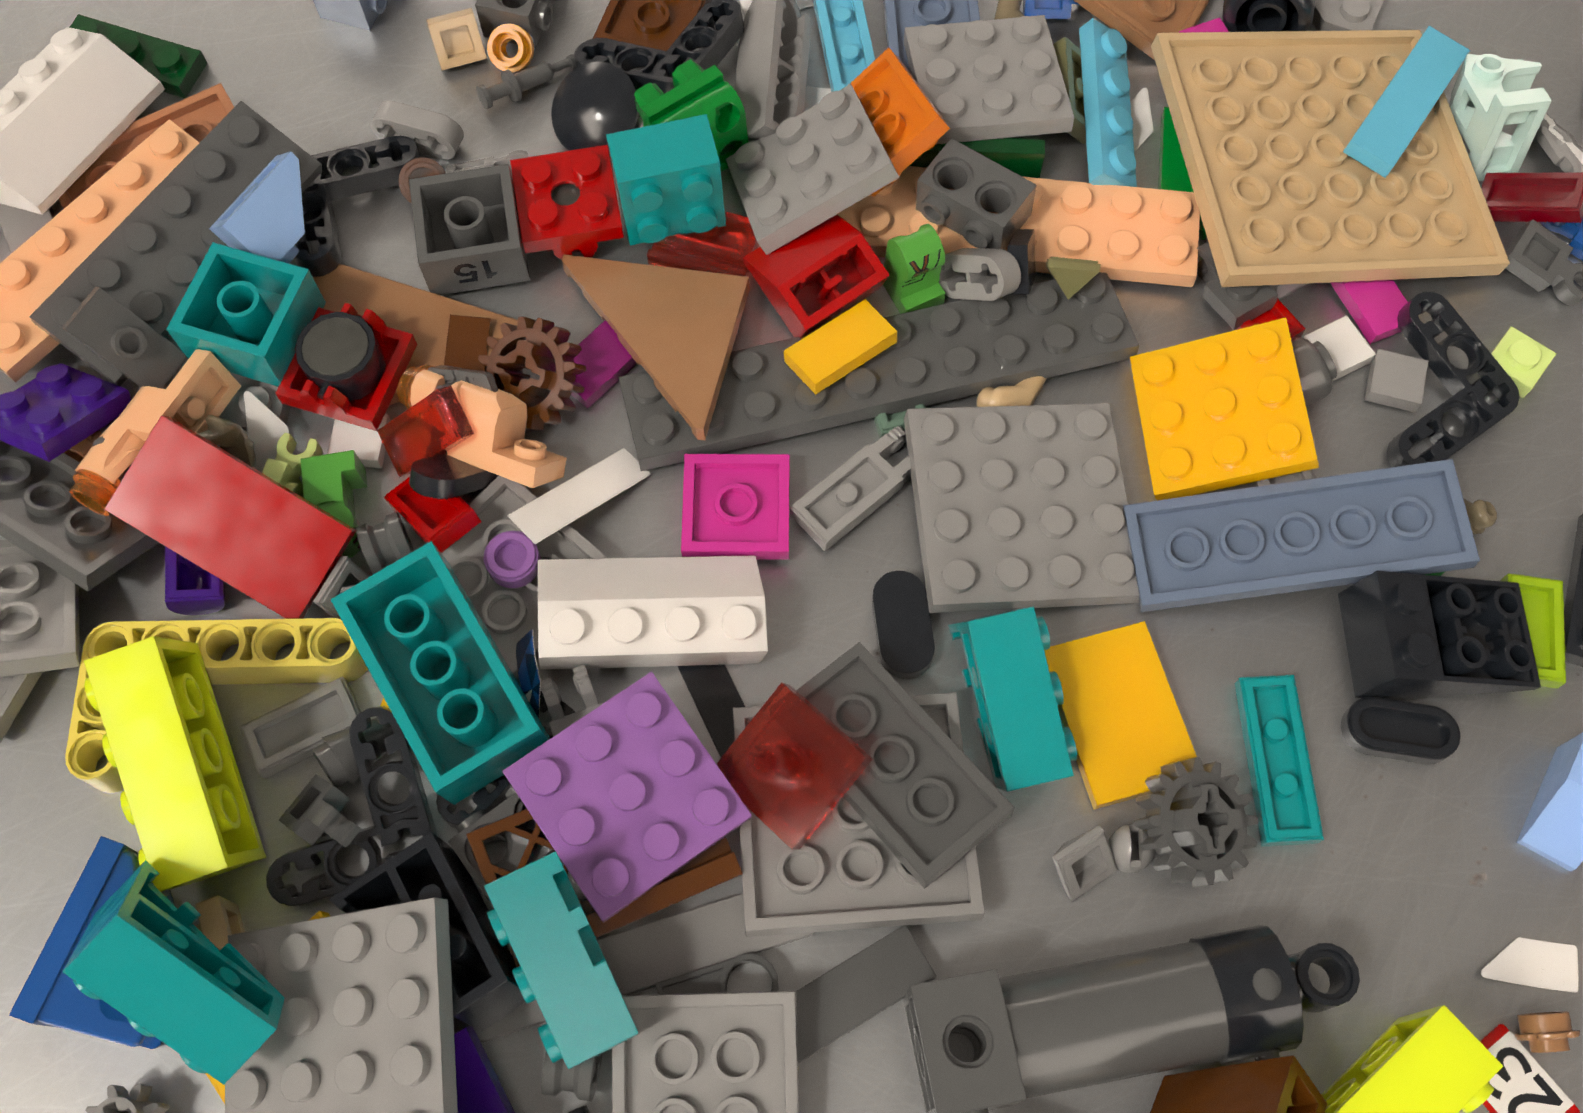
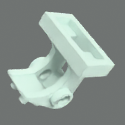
M1494 54L1466 55L1451 93L1450 109L1458 130L1470 150L1468 156L1478 181H1484L1486 173H1518L1552 101L1544 87L1530 89L1536 74L1539 73L1542 67L1540 62L1501 58ZM1518 124L1513 135L1502 131L1504 125Z

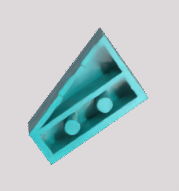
M1033 606L949 624L948 627L952 641L962 639L968 665L967 669L962 670V675L966 688L973 687L980 716L976 722L995 787L1009 792L1074 776L1071 761L1077 759L1076 744L1071 730L1068 727H1062L1058 705L1064 703V696L1057 673L1055 671L1049 672L1044 650L1050 649V635L1044 618L1042 616L1036 617Z
M556 851L484 886L494 907L493 910L487 912L492 928L501 946L511 944L520 966L512 969L520 992L527 1004L535 1000L537 1001L546 1020V1024L537 1029L552 1063L563 1058L567 1068L573 1069L639 1035Z

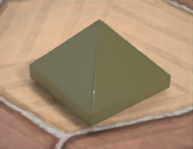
M1050 257L1046 262L1047 269L1068 300L1100 272L1101 264H1098V261Z

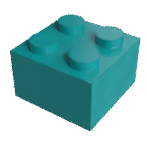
M707 114L606 134L630 246L640 243H655L664 238L693 232L703 233L713 228L726 226L720 161Z
M212 242L166 330L188 359L196 349L211 351L230 373L279 387L296 353L295 348L300 333L312 321L318 307L324 308L326 301L309 269Z

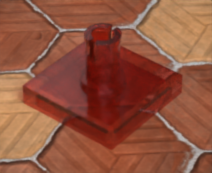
M781 682L717 762V766L745 806L792 850H800L873 758L791 685Z

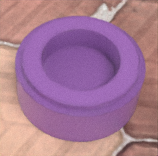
M506 531L500 533L486 546L484 564L490 577L498 585L506 588H519L529 584L538 574V560H541L537 545L523 532Z

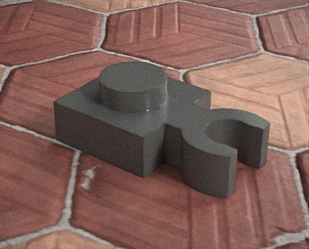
M1533 219L1521 227L1506 251L1510 264L1505 269L1538 292L1551 285L1556 297L1566 305L1573 306L1583 299V290L1577 288L1574 284L1575 281L1583 287V263L1574 264L1567 259L1573 247Z

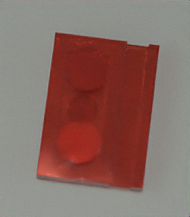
M725 211L726 226L718 227L717 225L703 233L693 232L683 235L666 236L663 240L655 242L652 249L648 250L647 260L648 265L746 276L749 270L743 263L742 258L757 249L759 244L748 217Z

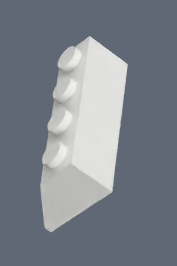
M69 27L55 33L50 39V44L34 59L22 64L18 74L0 89V204L43 215L165 90L161 81L102 34Z
M756 556L538 560V653L540 670L573 669L581 665H585V668L589 669L759 664L768 652L765 594Z

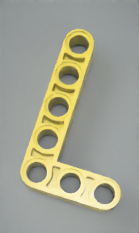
M337 618L114 621L102 623L87 635L83 645L65 753L66 766L75 777L101 792L115 793L124 790L118 769L113 767L110 762L101 770L96 771L98 760L105 755L102 738L106 731L100 712L92 707L85 692L84 683L85 679L88 678V673L84 660L152 636L198 643L211 685L330 683L342 676L348 682H351L363 676L368 668L342 620ZM295 643L293 651L289 656L284 659L275 660L277 652L283 646ZM341 643H350L349 650L345 655L337 659H330L331 652L336 646ZM239 644L237 652L231 658L221 661L222 655L227 648Z

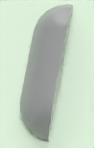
M753 0L744 18L745 30L739 41L734 90L744 106L748 138L758 140L761 137L775 134L780 123L787 118L798 116L805 109L811 22L808 13L801 15L795 0Z

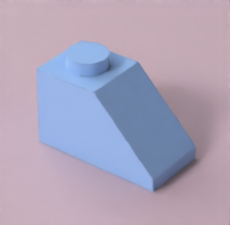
M291 151L275 156L209 229L228 247L289 264L299 252L295 244L305 234L299 159Z
M1583 732L1556 748L1516 842L1570 872L1576 870L1583 861Z

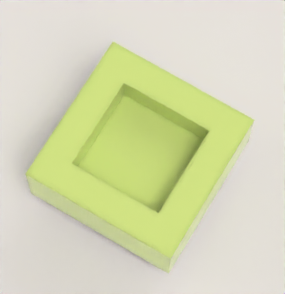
M1512 326L1491 352L1493 357L1514 381L1519 390V396L1522 398L1533 389L1557 354Z

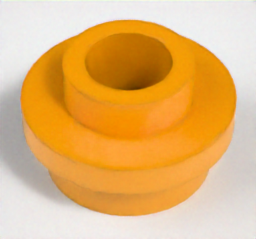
M503 24L494 29L490 34L487 51L491 62L502 71L509 69L512 73L524 70L532 61L534 44L530 34L521 26ZM515 40L518 44V53L511 58L506 52V46L509 41Z

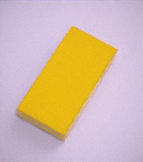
M864 299L785 349L784 362L816 395L897 343V330Z

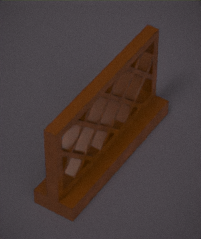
M527 808L466 834L486 885L498 879L496 873L505 876L512 873V871L491 862L483 842L484 839L503 831H508L528 839L529 842L516 870L526 865L535 843L554 850L547 839L538 836L541 829L537 823L532 833L516 827L533 819ZM725 836L604 923L587 899H579V902L597 938L743 873ZM564 865L565 871L568 874L569 871ZM509 943L511 954L515 961L516 967L520 966V964L512 949L511 944Z

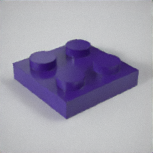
M62 363L49 366L39 371L36 378L18 389L0 395V441L50 462L118 418L132 399L128 389Z

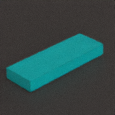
M1295 676L1241 677L1234 684L1256 817H1258L1261 847L1318 844L1324 840Z

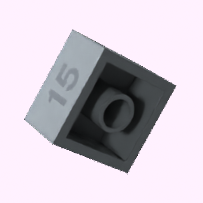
M509 164L409 179L418 264L431 293L444 295L530 281L527 254H525L522 243L513 177Z

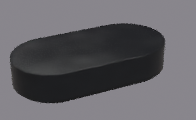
M446 452L413 462L409 485L415 492L423 496L449 499L484 489L499 475L451 457Z
M892 571L886 573L876 582L872 595V608L880 661L883 667L895 677L902 679L915 678L922 675L930 667L935 651L926 589L922 581L910 572Z
M1364 697L1351 705L1341 719V731L1345 741L1355 751L1364 755L1430 765L1439 763L1452 755L1460 744V729L1455 719L1444 709L1432 705L1380 697Z

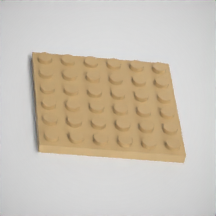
M1420 30L1157 33L1151 49L1222 287L1499 275L1510 264L1444 91L1386 178L1343 152L1421 38L1422 33Z

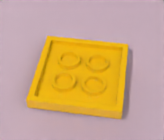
M1286 318L1130 356L1152 487L1157 501L1192 496L1320 468Z

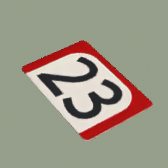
M1504 1024L1497 1025L1480 1040L1485 1048L1503 1065L1489 1081L1494 1091L1482 1104L1489 1113H1580L1576 1105Z

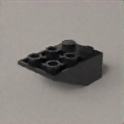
M1375 571L1338 593L1355 698L1380 697L1404 701L1528 691L1541 688L1519 583Z

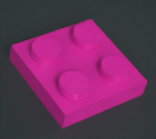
M684 454L682 557L756 556V560H789L790 454Z

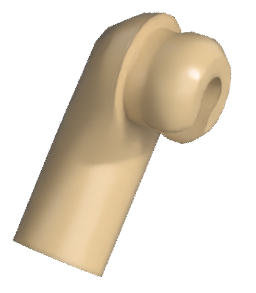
M1036 376L1025 379L1015 386L986 387L978 394L977 407L1033 405L1047 378Z

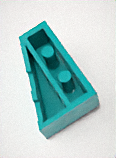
M145 860L95 913L65 966L63 973L73 979L75 986L84 995L92 999L103 1000L126 1016L136 1031L148 1037H156L179 1053L189 1068L198 1073H208L224 1085L277 1030L285 997L230 943L219 950L193 924L201 914L188 901L177 909L151 883L159 873Z

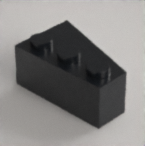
M430 832L329 898V900L347 914L434 897L448 899L453 1016L482 1032L525 1003L512 972V969L516 968V964L507 945L501 946L488 918L487 912L489 910L471 875L452 847L433 832Z

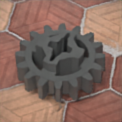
M1195 757L1161 766V774L1147 777L1145 780L1152 794L1136 798V803L1146 810V817L1135 820L1134 826L1139 829H1146L1149 836L1140 844L1141 850L1155 849L1158 856L1154 861L1153 868L1156 871L1172 869L1171 881L1176 884L1191 882L1193 887H1201L1234 879L1232 869L1246 868L1249 864L1245 855L1241 852L1242 849L1255 848L1257 846V841L1247 834V827L1258 824V817L1246 815L1244 806L1248 805L1252 800L1251 795H1238L1234 789L1238 784L1239 777L1236 774L1221 777V763L1217 761L1202 764L1200 757Z

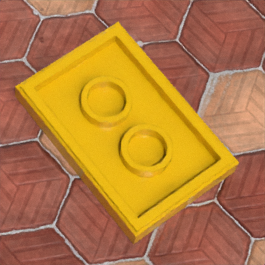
M1145 621L1050 646V649L1044 650L1049 672L1055 671L1061 682L1064 703L1058 705V710L1064 727H1068L1074 737L1077 750L1076 762L1093 810L1132 800L1138 796L1152 794L1145 783L1147 777L1161 774L1160 767L1163 765L1197 757Z

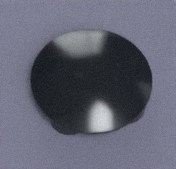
M590 62L575 68L563 79L554 95L551 117L554 132L560 143L568 151L608 145L606 134L635 128L640 114L635 104L634 93L636 88L629 76L613 64Z

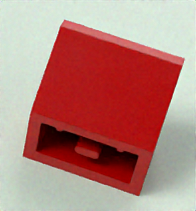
M838 214L768 255L765 254L761 247H758L742 258L743 263L794 338L800 337V339L811 334L878 291L890 276L862 233Z

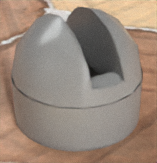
M1127 824L1119 827L1109 838L1108 842L1117 868L1120 871L1137 873L1144 870L1153 861L1156 854L1155 849L1142 851L1140 848V844L1149 838L1146 829H1139L1134 824ZM1131 834L1138 836L1139 860H1131Z

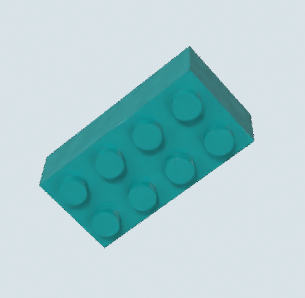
M432 541L330 599L435 793L451 804H457L503 776L502 771L550 739L452 567Z

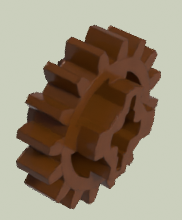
M521 316L518 317L517 326L504 322L500 325L503 337L499 339L489 336L486 341L493 350L490 356L479 355L478 361L487 366L486 372L492 373L499 390L513 394L526 403V429L540 431L544 429L545 423L560 424V409L572 412L576 409L573 401L570 399L572 392L584 393L585 387L575 382L576 375L587 371L585 365L574 362V358L582 351L581 346L567 342L571 332L564 328L554 327V322L539 317L534 320ZM523 369L531 370V373L538 374L540 378H531V375L523 373Z

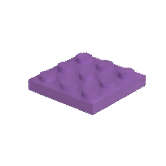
M652 671L502 771L603 923L752 817V814Z

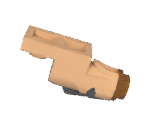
M196 349L166 389L144 386L139 389L120 416L94 441L93 446L75 469L76 473L73 475L75 484L69 490L70 494L80 504L93 512L109 516L110 513L104 510L161 415L169 416L197 434L207 431L206 417L209 414L219 417L240 389V383L211 351Z
M425 364L411 366L401 376L397 389L399 401L406 406L410 413L426 418L445 431L450 432L447 455L530 488H535L564 477L567 458L547 451V446L542 442L524 439L527 405L513 394L499 390L492 373L462 369L461 367Z

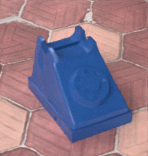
M103 836L100 837L9 1016L34 1025L63 1028L130 1047L141 1046L156 1049L161 1045L162 1041L156 1037H148L136 1031L126 1016L103 1000L92 999L84 995L75 986L73 979L63 973L65 966L95 913L140 867L138 852L117 841ZM171 890L162 891L161 893L175 906Z

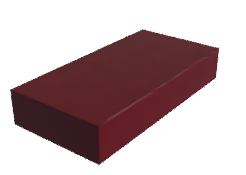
M1583 172L1486 173L1481 189L1494 222H1529L1532 219L1536 222H1582Z

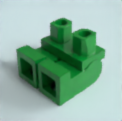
M690 59L676 67L672 73L675 88L664 94L656 83H648L635 91L636 109L643 120V127L707 114L720 161L721 172L729 168L726 158L735 154L744 144L749 143L746 113L742 101L734 88L727 81H724L723 74L716 65L704 70L695 61ZM730 143L733 146L728 153L719 156L727 144Z

